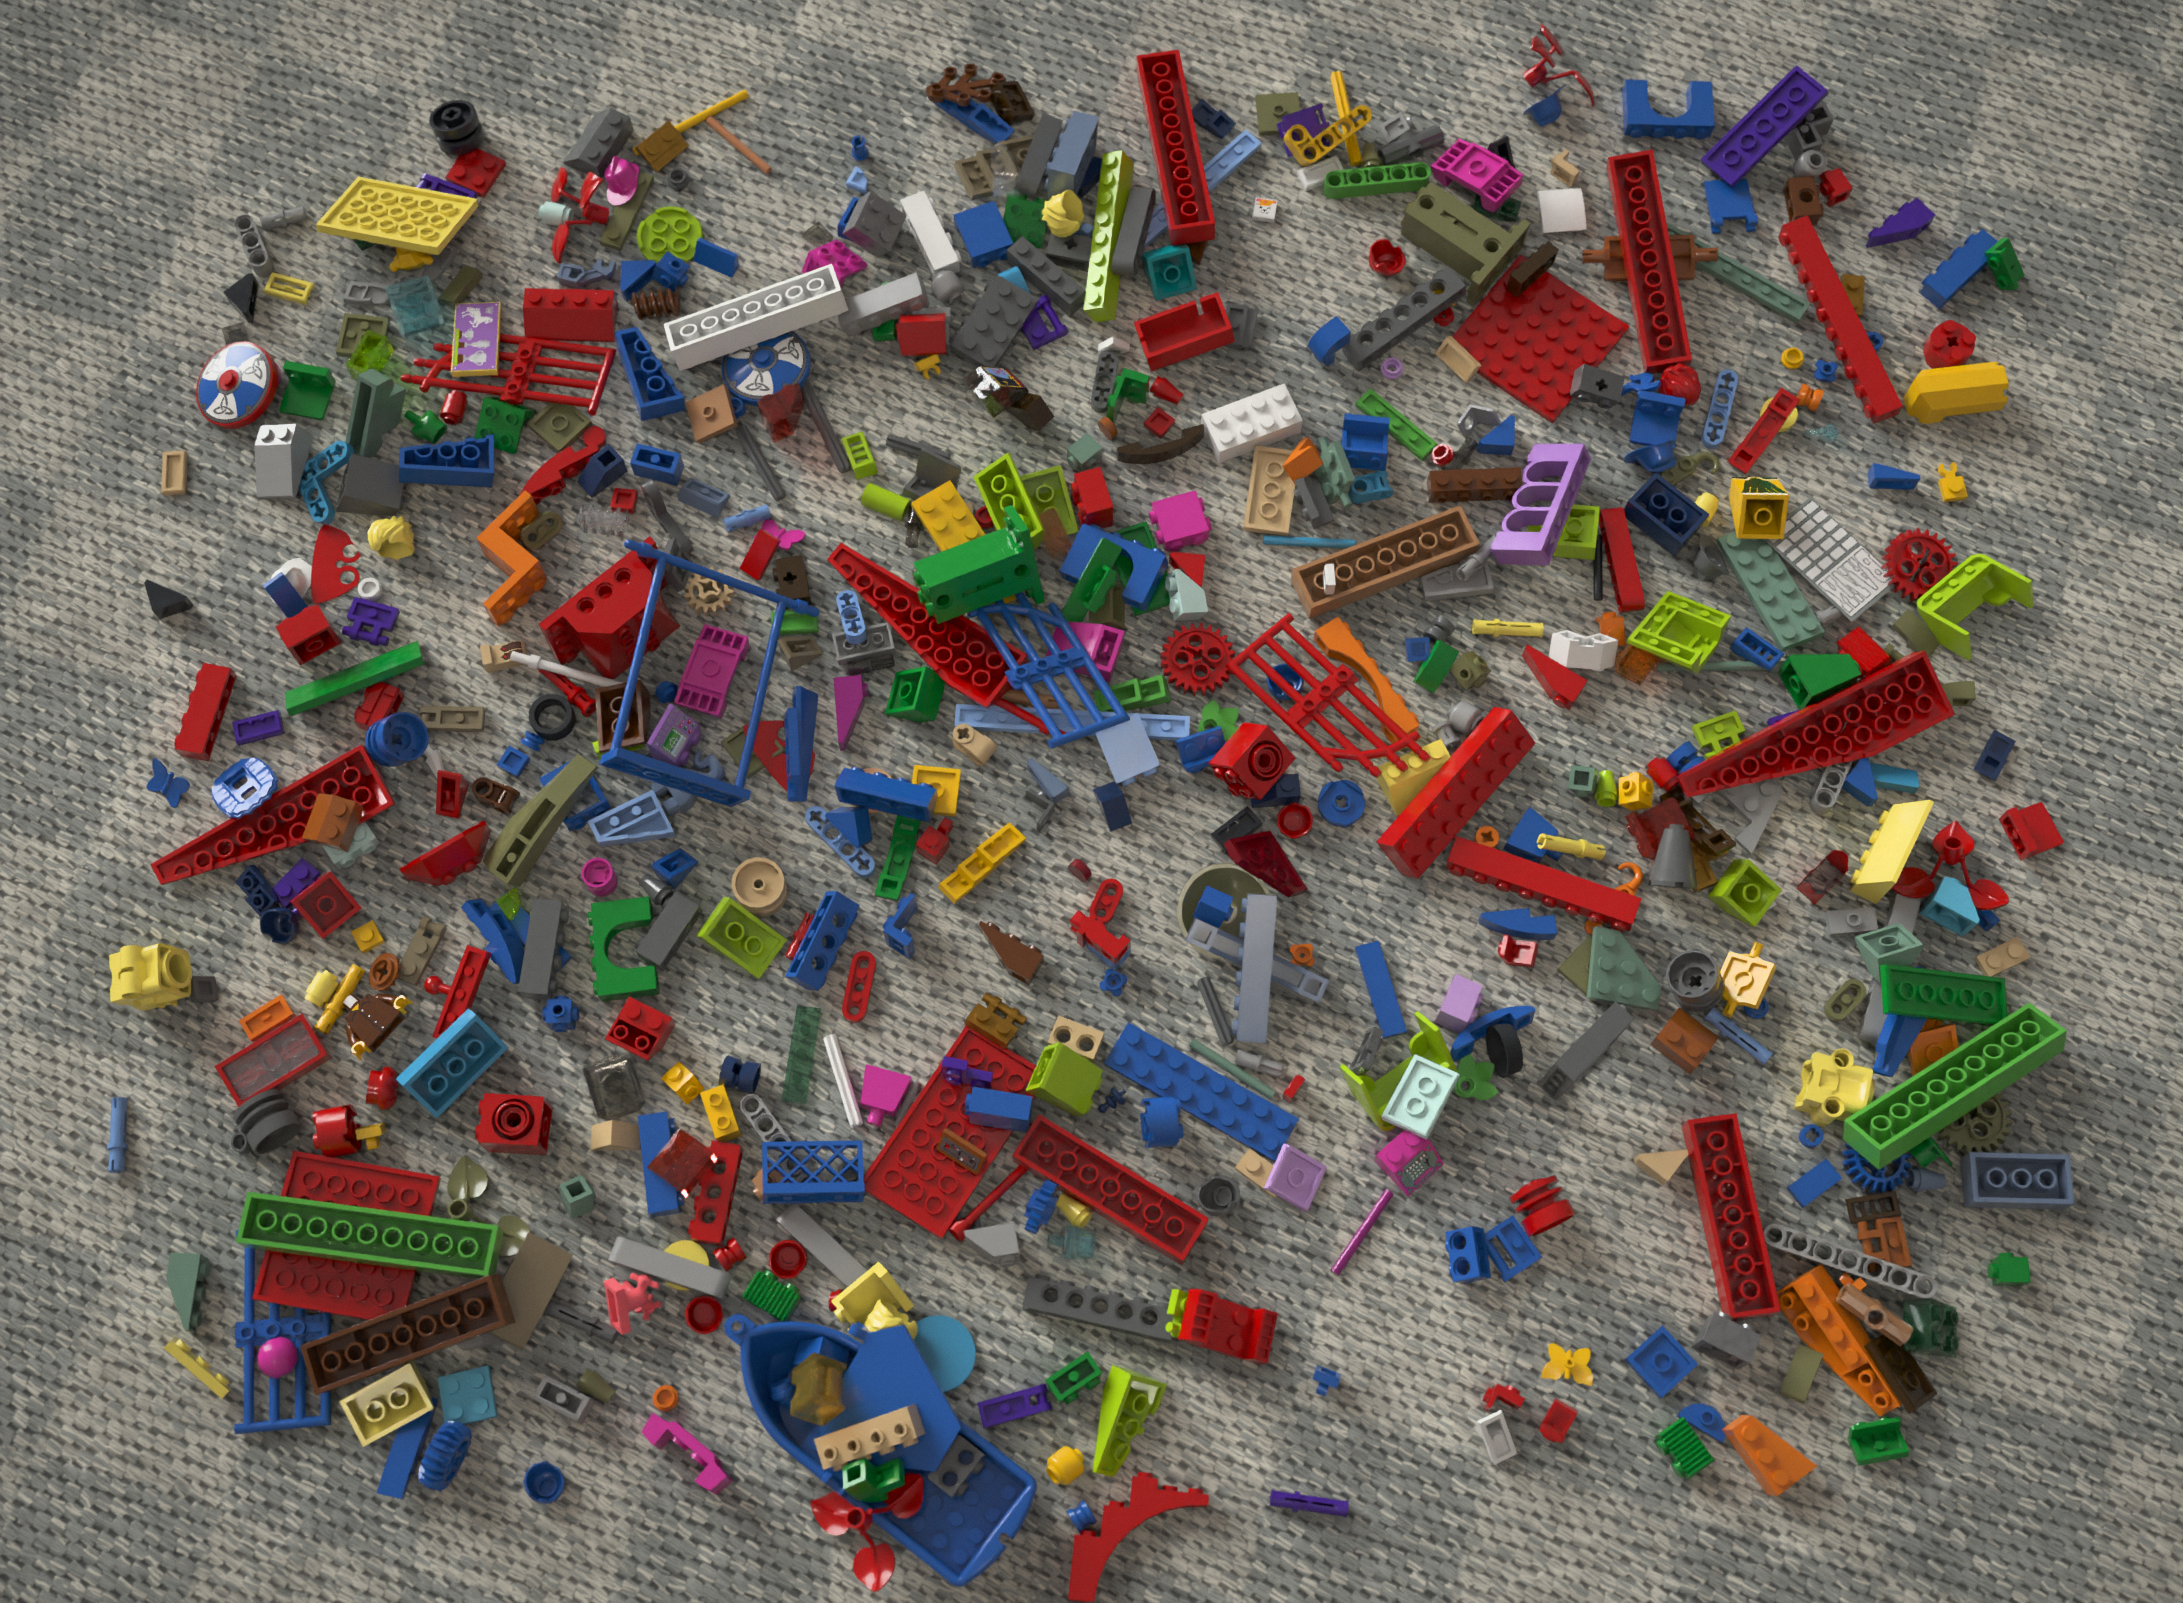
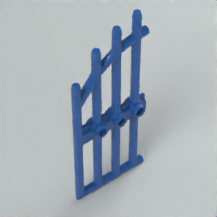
M1019 592L1015 594V597L1020 605L1007 604L1001 599L992 605H986L967 613L969 618L978 617L1010 670L1005 671V675L1011 687L1015 691L1023 689L1053 737V739L1048 740L1050 749L1130 720L1055 603L1052 602L1048 605L1051 614L1033 608L1024 592ZM1001 613L1030 659V663L1022 666L1018 665L987 614ZM1012 614L1028 616L1052 655L1044 658L1038 656ZM1043 622L1061 628L1072 648L1061 651ZM1083 666L1087 668L1114 710L1115 716L1107 719L1103 718L1073 670ZM1065 674L1095 721L1094 724L1083 727L1052 677ZM1044 681L1074 731L1062 735L1031 685Z
M245 1247L244 1322H236L235 1329L236 1348H244L243 1423L235 1424L234 1432L235 1434L331 1425V1392L321 1394V1416L305 1417V1360L300 1347L307 1341H314L331 1334V1314L320 1312V1314L305 1316V1309L295 1308V1317L280 1318V1305L270 1303V1319L255 1320V1300L252 1299L255 1290V1249ZM274 1338H287L295 1343V1347L298 1350V1361L295 1365V1418L280 1420V1377L278 1379L269 1377V1421L254 1422V1347L263 1346L268 1340Z

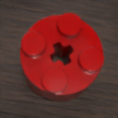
M1947 320L1934 328L1923 347L1927 365L1931 369L1965 365L1975 349V334L1964 325L1953 320Z
M342 1105L313 1112V1123L316 1126L313 1144L315 1149H321L323 1156L333 1158L356 1154L358 1149H361L362 1139L357 1140L355 1132L361 1125L360 1123L356 1124L354 1121V1117L358 1115L353 1105Z

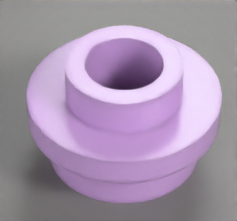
M1391 357L1383 361L1381 373L1385 378L1394 380L1402 375L1403 365L1400 360ZM1393 367L1396 371H1389L1388 368Z

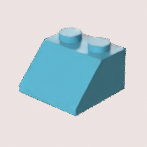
M1946 876L1935 886V890L1928 895L1919 913L1962 937L1974 928L1980 920L1968 888L1963 886L1959 880Z

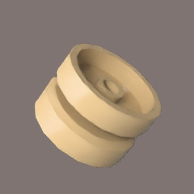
M755 857L745 860L735 870L731 886L739 905L756 917L773 915L783 907L787 900L788 888L782 870L775 862L767 858Z

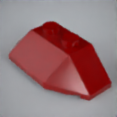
M483 820L399 869L408 880L435 886L448 885L454 882L456 876L461 873H469L476 869L477 864L482 861L491 830Z

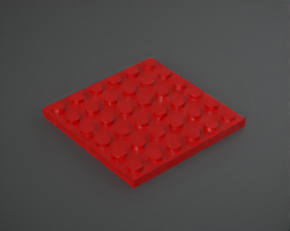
M1520 254L1452 337L1482 365L1477 371L1479 375L1553 424L1574 398V396H1570L1574 371L1583 364L1598 368L1628 331L1629 325L1547 271L1516 298L1507 290V282L1510 279V273L1514 269L1517 270L1523 261L1528 260Z
M293 1151L281 1196L432 1216L441 1177ZM265 1250L252 1299L370 1320L409 1305L417 1271Z

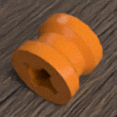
M1483 826L1477 830L1473 842L1495 849L1499 841V834L1495 828Z

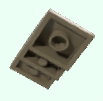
M1034 135L1000 141L996 148L977 151L975 157L955 161L954 168L971 201L992 196L1015 187Z
M528 1232L502 1279L516 1323L492 1331L490 1334L523 1350L573 1255Z

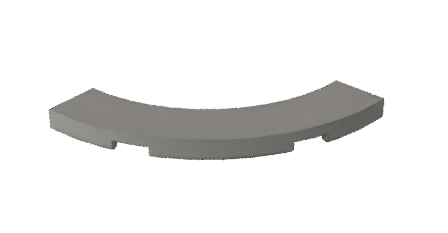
M447 244L439 255L430 254L433 258L431 265L424 264L421 268L408 272L388 283L350 281L343 301L354 305L369 306L389 304L409 298L433 284L448 269L458 252V248Z

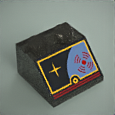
M980 366L963 379L973 398L993 418L1029 392L1028 388L1008 368Z

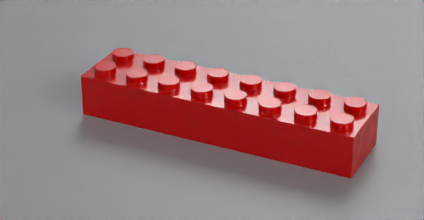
M1494 707L1376 841L1402 875L1419 879L1536 744L1514 712L1509 709Z
M1737 1113L1687 1120L1682 1125L1686 1149H1688L1690 1168L1721 1311L1730 1315L1733 1318V1322L1774 1316L1781 1312Z
M1038 1114L1012 1155L1014 1163L1024 1167L1044 1181L1049 1180L1056 1183L1057 1189L1088 1206L1095 1213L1181 1266L1208 1224L1209 1218L1040 1114Z

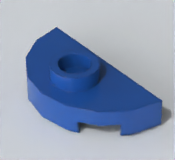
M1703 1403L1691 1404L1683 1408L1676 1416L1679 1419L1684 1417L1689 1425L1721 1444L1724 1443L1725 1434L1722 1429L1725 1427V1422L1720 1413L1713 1407Z

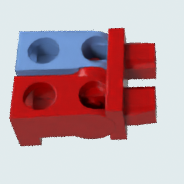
M1078 910L1069 920V923L1072 925L1070 931L1077 936V943L1081 947L1086 945L1091 953L1114 971H1117L1131 954V940L1124 935L1117 939L1106 930L1105 925L1098 921L1097 916L1093 913L1087 917Z

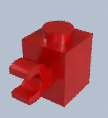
M944 818L937 830L929 825L916 843L917 853L937 865L950 847L947 835L953 829V822Z

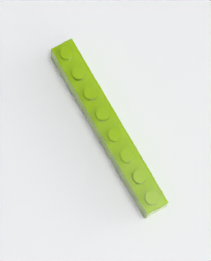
M1123 150L1104 153L1102 157L1083 309L1095 322L1115 320L1121 275L1113 274L1112 260L1131 191L1134 163Z

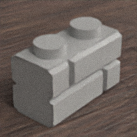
M546 1375L533 1396V1399L581 1424L584 1423L595 1402L590 1397Z

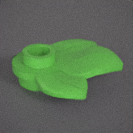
M1215 700L1210 701L1202 710L1203 719L1198 725V732L1205 731L1207 726H1212L1213 728L1220 726L1225 742H1227L1238 729L1234 725L1237 721L1239 710L1237 708L1220 709Z
M1471 1054L1466 1055L1459 1061L1457 1071L1460 1074V1078L1453 1089L1459 1097L1469 1098L1473 1096L1478 1100H1487L1498 1093L1497 1088L1488 1082L1494 1071L1493 1063L1479 1062L1475 1064ZM1463 1081L1468 1084L1467 1090L1461 1088Z

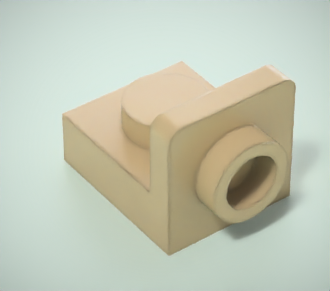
M1566 148L1561 154L1557 153L1552 159L1551 164L1553 166L1550 174L1571 188L1576 183L1580 171L1573 164L1567 162L1570 151Z

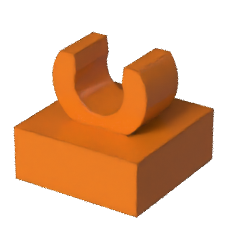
M1846 1272L1838 1278L1843 1285L1851 1283L1860 1291L1869 1286L1863 1278L1859 1277L1854 1281Z

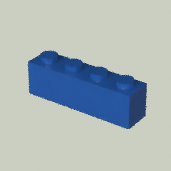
M1984 229L1976 235L1972 233L1964 242L1965 246L1963 248L1957 247L1950 255L1951 259L1948 262L1946 260L1942 261L1936 268L1937 272L1934 275L1930 273L1922 281L1921 284L1924 286L1920 294L1940 310L1988 265L1985 252L1998 241Z
M667 1111L638 1116L648 1214L651 1217L681 1213V1206L685 1205L683 1190L679 1191L678 1181H682L680 1166L676 1167L675 1157H679L678 1143L673 1142V1133L677 1132L675 1118H671Z

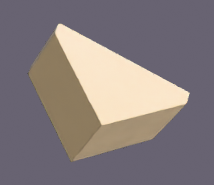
M610 1120L592 1125L591 1151L641 1150L639 1124Z
M1688 1149L1638 1154L1634 1158V1163L1660 1184L1664 1185L1687 1157Z

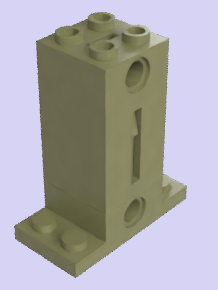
M1430 182L1426 188L1422 187L1419 190L1413 203L1409 202L1403 211L1405 215L1400 225L1402 226V236L1447 266H1450L1471 282L1466 291L1468 293L1466 302L1474 307L1523 248L1531 223L1523 219L1518 225L1514 224L1510 231L1507 232L1433 182Z

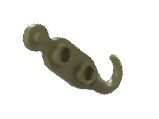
M1703 451L1696 455L1678 458L1674 467L1658 474L1675 486L1692 475L1703 460H1710L1713 463L1714 467L1711 470V474H1715L1719 469V460L1713 453Z

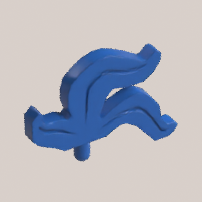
M1649 372L1635 376L1631 374L1629 376L1631 382L1623 386L1621 396L1631 391H1635L1638 396L1641 390L1648 392L1657 390L1661 386V382L1658 380L1656 383H1653L1655 380L1654 376Z

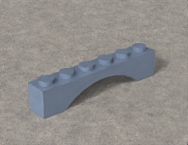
M1195 918L1185 940L1242 966V962L1237 961L1238 947H1243V940ZM1273 954L1271 980L1320 1002L1330 980Z

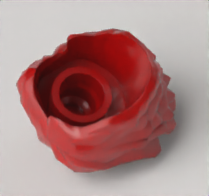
M1678 363L1675 366L1667 367L1663 371L1659 379L1661 382V386L1658 389L1659 393L1685 398V407L1695 405L1699 400L1701 384L1694 367Z

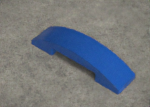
M1533 1006L1507 1007L1478 1018L1459 1034L1452 1045L1450 1055L1453 1062L1471 1054L1475 1041L1486 1036L1487 1028L1490 1025L1510 1024L1517 1031L1531 1024L1535 1008Z

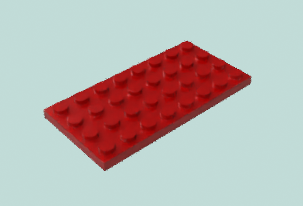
M965 1026L945 1056L968 1061L969 1068L992 1072L991 1088L985 1087V1089L1032 1096L1033 1103L1036 1097L1025 1091L1036 1066L1010 1049L1006 1048L1004 1050L968 1026ZM942 1061L864 1175L866 1193L940 1240L944 1238L950 1225L955 1221L1013 1133V1130L969 1123V1115H965V1102L967 1094H972L973 1088L971 1084L961 1083V1085L947 1083L946 1079H943ZM945 1128L987 1153V1162L979 1174L975 1175L937 1150L938 1142Z

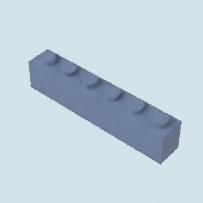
M1247 893V898H1242L1241 913L1246 914L1245 923L1240 922L1239 937H1244L1243 947H1238L1237 961L1242 962L1241 971L1236 972V986H1240L1239 996L1234 997V1010H1238V1018L1233 1020L1232 1034L1236 1035L1237 1041L1266 1043L1277 908L1276 895Z

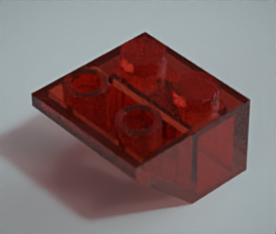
M799 383L787 385L781 391L765 395L761 400L757 401L762 423L773 443L794 434L804 409Z

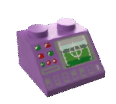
M669 704L649 738L647 745L653 759L681 767L687 764L690 758L689 752L693 745L696 746L699 743L702 733H700L701 730L696 721L676 706Z

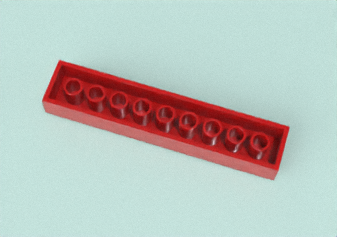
M1179 50L1136 55L1137 77L1171 246L1215 240V220Z
M1653 149L1608 157L1606 169L1644 373H1662L1667 367L1675 366L1678 363L1690 367L1692 356Z

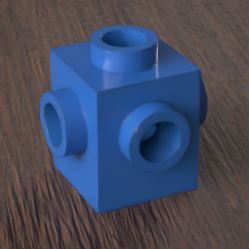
M667 251L657 263L651 278L663 287L670 288L672 292H675L679 286L683 287L689 278L687 272L690 266Z
M560 995L555 996L554 999H547V1007H543L542 1011L543 1021H546L548 1027L554 1032L575 1030L576 1021H579V1007L568 996Z

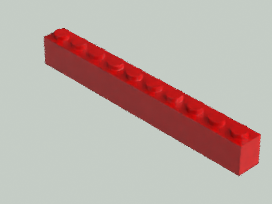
M1808 215L1784 224L1779 233L1780 244L1786 248L1789 262L1792 266H1795L1798 280L1801 284H1804L1807 290V298L1816 308L1817 319L1819 322H1823L1826 328V337L1829 341H1832L1836 357L1839 361H1842L1845 367V375L1847 379H1851L1854 385V393L1858 399H1861L1864 405L1865 416L1868 419L1870 418L1873 424L1898 415L1903 405Z

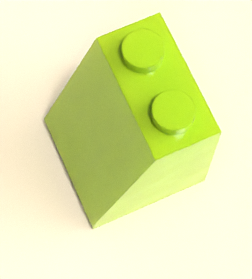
M1057 1042L1044 1047L1025 1092L1074 1116H1082L1088 1113L1092 1107L1093 1100L1091 1098L1094 1091H1097L1102 1083L1103 1078H1101L1103 1070L1066 1045Z

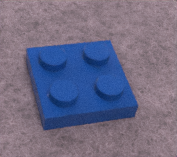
M1663 1325L1625 1359L1659 1399L1666 1395L1698 1365Z

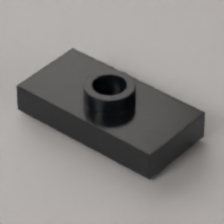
M1247 806L1211 833V838L1226 854L1228 851L1223 845L1225 842L1232 838L1251 835L1262 827L1263 823Z

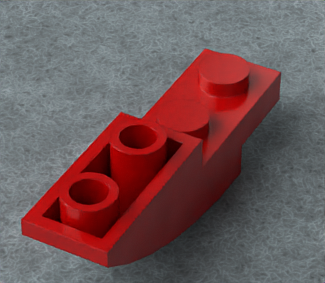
M596 443L577 452H574L572 447L569 446L550 458L531 476L520 495L526 490L532 495L537 505L543 498L559 494L566 487L563 479L576 476L579 471L585 469L591 457L599 452Z

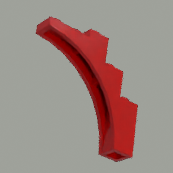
M1138 1472V1476H1132L1129 1508L1124 1507V1502L1109 1501V1506H1103L1100 1537H1095L1096 1532L1082 1530L1080 1535L1074 1534L1068 1600L1094 1603L1098 1581L1107 1560L1116 1546L1137 1526L1166 1511L1185 1507H1207L1209 1495L1203 1494L1204 1490L1197 1488H1188V1492H1179L1176 1486L1163 1485L1162 1490L1157 1489L1158 1479L1153 1478L1152 1473Z

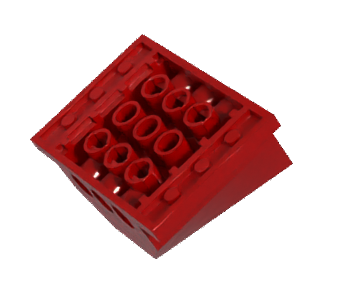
M650 536L643 541L658 550L656 542ZM631 550L538 624L555 659L560 665L571 663L576 659L577 654L581 652L603 677L612 680L631 666L657 559L651 557L644 558ZM664 575L660 591L663 590L667 585V581ZM660 592L644 655L649 651H655L661 645V641L680 627L678 621L665 605Z

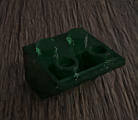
M1932 1298L1903 1299V1321L1913 1327L1910 1338L1903 1344V1350L1917 1355L1957 1358L1959 1342L1956 1337V1325L1959 1318L1956 1307Z

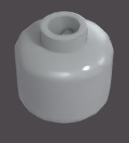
M1817 150L1805 151L1794 163L1793 170L1796 177L1814 176L1816 180L1826 169V159Z
M944 269L933 276L931 289L941 303L950 302L953 304L960 300L964 286L953 271Z
M1466 701L1452 705L1447 714L1451 722V728L1466 736L1470 735L1484 719L1482 711Z

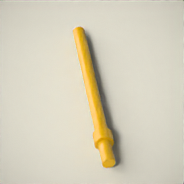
M743 90L674 127L681 133L703 122L709 116H714L749 98L746 90ZM635 146L632 148L634 154L637 156L639 155V153L635 149L637 146Z

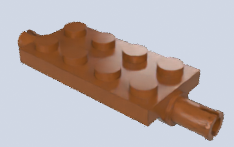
M1669 235L1677 280H1694L1695 264L1697 262L1718 261V247L1698 248L1694 243V235ZM1605 236L1602 250H1582V264L1602 263L1604 265V281H1627L1619 236Z

